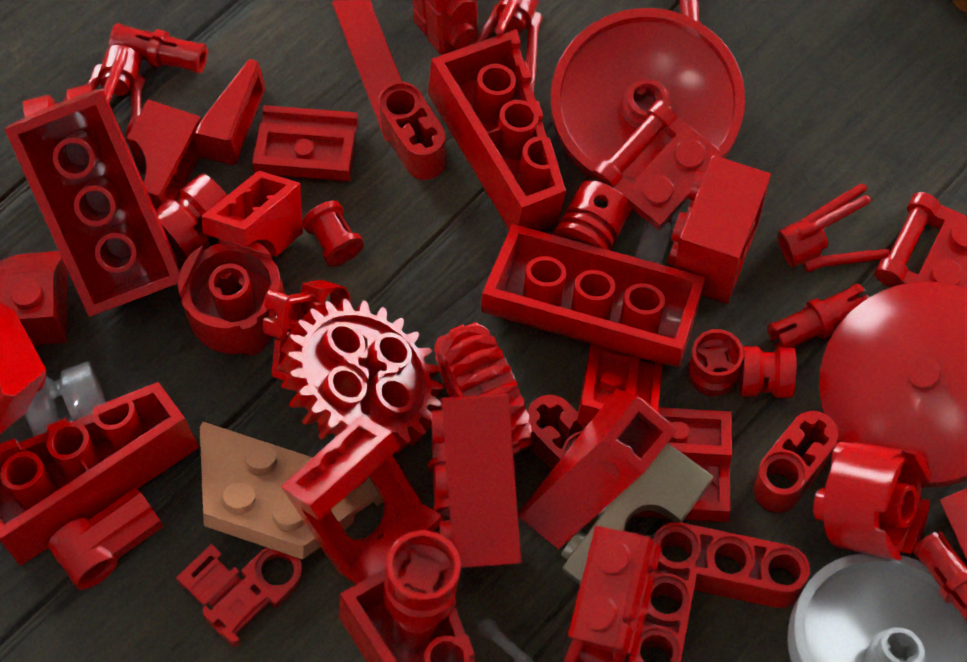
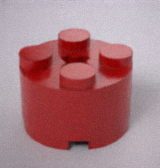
M218 239V244L206 249L201 246L186 259L178 277L181 303L193 334L204 345L221 353H244L246 355L260 353L265 349L267 343L274 338L263 333V319L269 317V309L264 307L266 293L269 290H274L285 294L278 266L267 249L255 241L244 247Z
M839 442L832 453V468L828 476L826 488L819 489L814 499L813 512L815 519L824 521L826 535L834 547L893 560H902L903 558L900 553L911 554L919 543L929 514L930 500L921 499V482L931 484L930 471L925 458L917 452L858 442Z

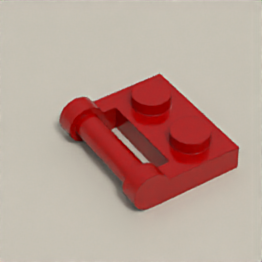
M656 100L646 111L648 116L646 120L608 161L602 160L593 169L592 174L598 182L607 184L621 192L630 202L632 210L660 231L688 200L689 190L697 170L706 173L712 156L716 155L723 158L724 153L682 121L669 105L661 100ZM663 131L672 140L636 180L631 183L622 174L653 139Z
M914 193L907 206L909 215L888 257L880 260L874 272L876 279L891 288L914 282H941L967 288V216L940 205L939 201L928 193ZM926 224L940 229L919 274L909 271L906 265Z

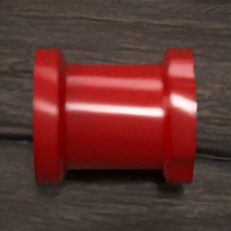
M334 200L316 206L302 221L305 231L308 234L314 235L324 250L325 262L328 266L332 267L342 265L353 259L364 247L360 234L352 232L343 218V207L338 201Z

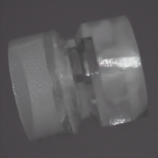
M87 361L62 370L57 381H53L45 376L42 389L35 394L26 412V417L34 436L47 432L46 426L64 418L68 422H73L93 414V407L106 403L91 363ZM63 395L69 414L59 417L53 399Z

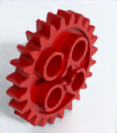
M343 299L337 308L329 301H326L319 311L311 308L302 320L299 319L288 334L290 337L281 349L286 356L279 364V369L290 373L281 384L282 388L297 391V394L289 403L290 406L297 408L305 407L308 413L302 420L304 425L315 421L321 424L318 435L321 440L331 432L338 436L362 415L392 432L400 446L395 453L399 454L408 444L413 446L431 427V411H437L442 406L441 401L435 397L443 390V385L432 380L439 372V366L426 364L425 359L432 350L430 348H417L414 344L420 334L416 331L406 335L401 331L404 325L403 318H399L393 323L387 321V311L384 307L376 315L370 314L367 301H362L354 311L348 299Z

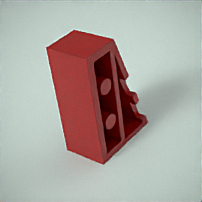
M507 393L442 398V410L431 411L434 444L445 443L446 465L436 466L438 499L449 498L450 520L440 521V535L450 540L458 551L461 568L521 563L509 395Z

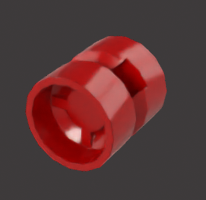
M202 173L180 190L179 201L168 199L155 209L174 255L182 264H184L193 251L201 246L204 249L210 247L209 239H219L203 234L202 215L225 198L227 194L212 178Z
M420 530L409 532L397 539L389 550L385 569L383 597L388 612L393 619L402 625L416 629L433 627L445 620L452 610L461 563L458 551L450 540L439 533Z

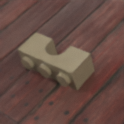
M667 443L644 474L597 515L600 518L588 534L580 530L572 537L561 553V556L568 560L562 567L563 573L578 585L581 584L595 526L624 531L626 525L633 517L644 512L659 513L671 522L682 523L710 486L713 476Z

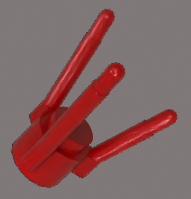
M500 0L499 4L493 6L489 19L472 44L487 40L494 29L497 35H502L504 31L509 32L517 29L518 33H520L525 28L528 29L526 61L531 74L530 84L534 93L538 30L543 19L542 15L536 12L539 0Z
M111 46L107 48L102 64L94 66L91 78L87 84L92 83L95 90L101 84L109 103L113 95L120 96L128 91L131 92L130 121L133 116L140 114L141 96L145 84V79L139 75L142 59L136 51L127 46Z
M863 183L857 185L802 220L785 226L784 229L777 232L779 247L785 260L791 267L803 264L805 271L809 273L822 267L869 262L888 257L889 249L821 256L822 250L827 249L829 246L824 228L868 205L871 199L867 195L854 200L867 190V186Z

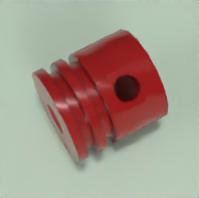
M585 181L578 188L558 226L555 228L553 235L611 251L614 242L618 239L632 214V206L628 199L615 188L598 181ZM603 200L606 202L607 207L602 208L594 201Z

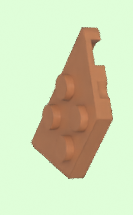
M203 422L200 426L204 526L300 559H304L320 548V544L281 488L288 479L313 457ZM368 476L366 482L349 493L331 511L345 530L354 523L355 514L372 502L379 506L383 503V499Z

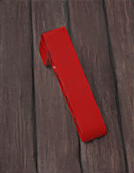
M672 522L663 525L656 532L653 539L654 543H657L662 548L661 550L668 546L680 547L687 553L688 559L683 562H672L667 560L662 552L660 553L657 570L651 572L654 583L636 657L630 656L629 662H644L640 653L649 647L662 649L668 655L670 662H681L694 591L774 608H785L793 605L801 595L810 575V564L806 556L793 546L686 523ZM721 557H730L739 563L742 570L735 574H727L716 566L715 560ZM774 568L785 569L792 574L795 583L780 585L770 577L769 570ZM658 596H668L678 604L679 610L672 614H662L652 606L651 601Z

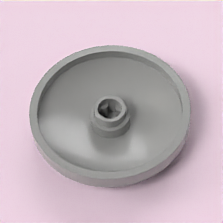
M859 553L840 558L826 565L807 583L791 613L788 626V648L791 662H967V622L952 603L944 602L938 593L939 585L921 561L902 555V560H893Z

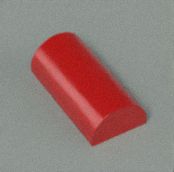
M103 89L94 90L65 100L24 117L4 128L89 317L178 284L181 268Z
M512 224L482 292L481 311L487 315L679 369L694 325L706 277Z

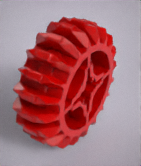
M477 322L467 326L463 324L448 330L449 333L437 339L434 349L436 353L435 359L439 365L438 371L442 376L443 385L448 396L461 397L507 393L509 395L513 456H516L521 450L531 445L532 428L529 423V415L525 409V401L521 396L518 383L511 372V367L508 365L503 351L499 349L495 337L490 335L489 330Z

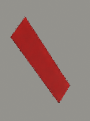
M370 0L332 1L382 131L379 95L389 84L402 82ZM400 111V112H397V113H395V114H396V115H404V114H407V113H409V112Z

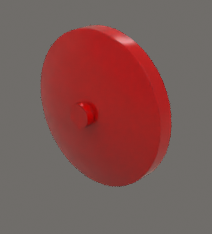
M637 8L624 10L592 23L577 35L564 51L552 80V122L557 138L567 156L583 173L595 181L597 179L592 174L593 169L602 160L608 161L646 120L648 117L646 111L656 100H661L669 105L682 121L724 153L723 158H726L735 144L744 116L745 89L739 66L728 47L713 31L689 16L665 9ZM661 131L622 175L633 183L672 138Z
M914 282L898 285L883 290L860 303L843 319L834 331L827 344L820 368L819 387L824 414L829 416L837 426L838 442H858L920 453L928 464L931 484L921 482V488L944 487L967 481V288L941 282Z

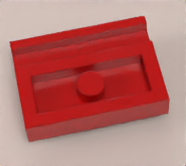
M263 105V119L259 126L252 162L254 173L262 171L277 176L350 181L356 147L357 129H359L357 112Z
M590 344L577 421L590 423L616 389L639 396L658 413L662 364L640 361L639 357Z

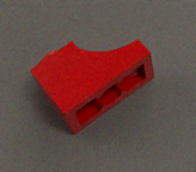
M147 100L140 114L133 116L127 128L126 139L135 162L146 167L144 185L156 209L168 199L178 200L180 190L185 186L200 158L193 134L201 122L200 116Z
M257 171L202 215L203 234L244 247L255 241L264 246L272 256H278L303 234L300 183Z

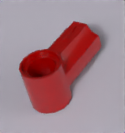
M135 487L91 519L79 518L61 527L50 538L48 549L76 588L87 590L110 576L115 570L120 557L164 526L151 505Z

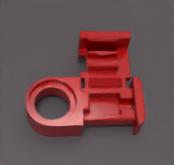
M315 280L302 283L301 293L286 295L274 290H269L266 293L264 307L269 309V317L263 319V333L278 338L274 341L273 377L285 380L290 374L279 369V364L286 356L281 349L290 337L288 334L299 319L302 320L311 308L319 311L329 294L330 303L335 308L343 299H348L351 304L350 293L346 287L325 280Z
M210 544L176 579L183 589L186 588L204 606L203 615L206 622L229 645L237 647L241 643L236 635L268 604L277 609L298 588L302 579L300 558L266 547L241 570L242 577L244 578L241 580L238 577L240 571L236 567L229 571L218 560L222 554ZM273 558H284L293 566L294 572L291 579L283 585L269 584L262 576L264 565ZM208 603L213 607L212 610L206 606Z

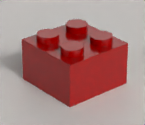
M716 155L712 156L706 173L697 170L688 194V199L691 201L686 213L680 212L671 237V241H674L667 264L679 270L705 276L706 279L701 296L729 304L760 222L771 173Z

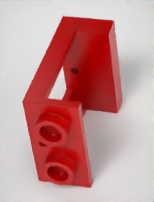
M362 415L281 486L338 573L355 585L386 568L389 550L397 539L414 531L426 530L433 532L440 526V521H445L442 515L421 503L392 454L400 446L392 432ZM369 476L383 499L384 516L380 525L373 533L365 538L353 539L346 534L331 510Z

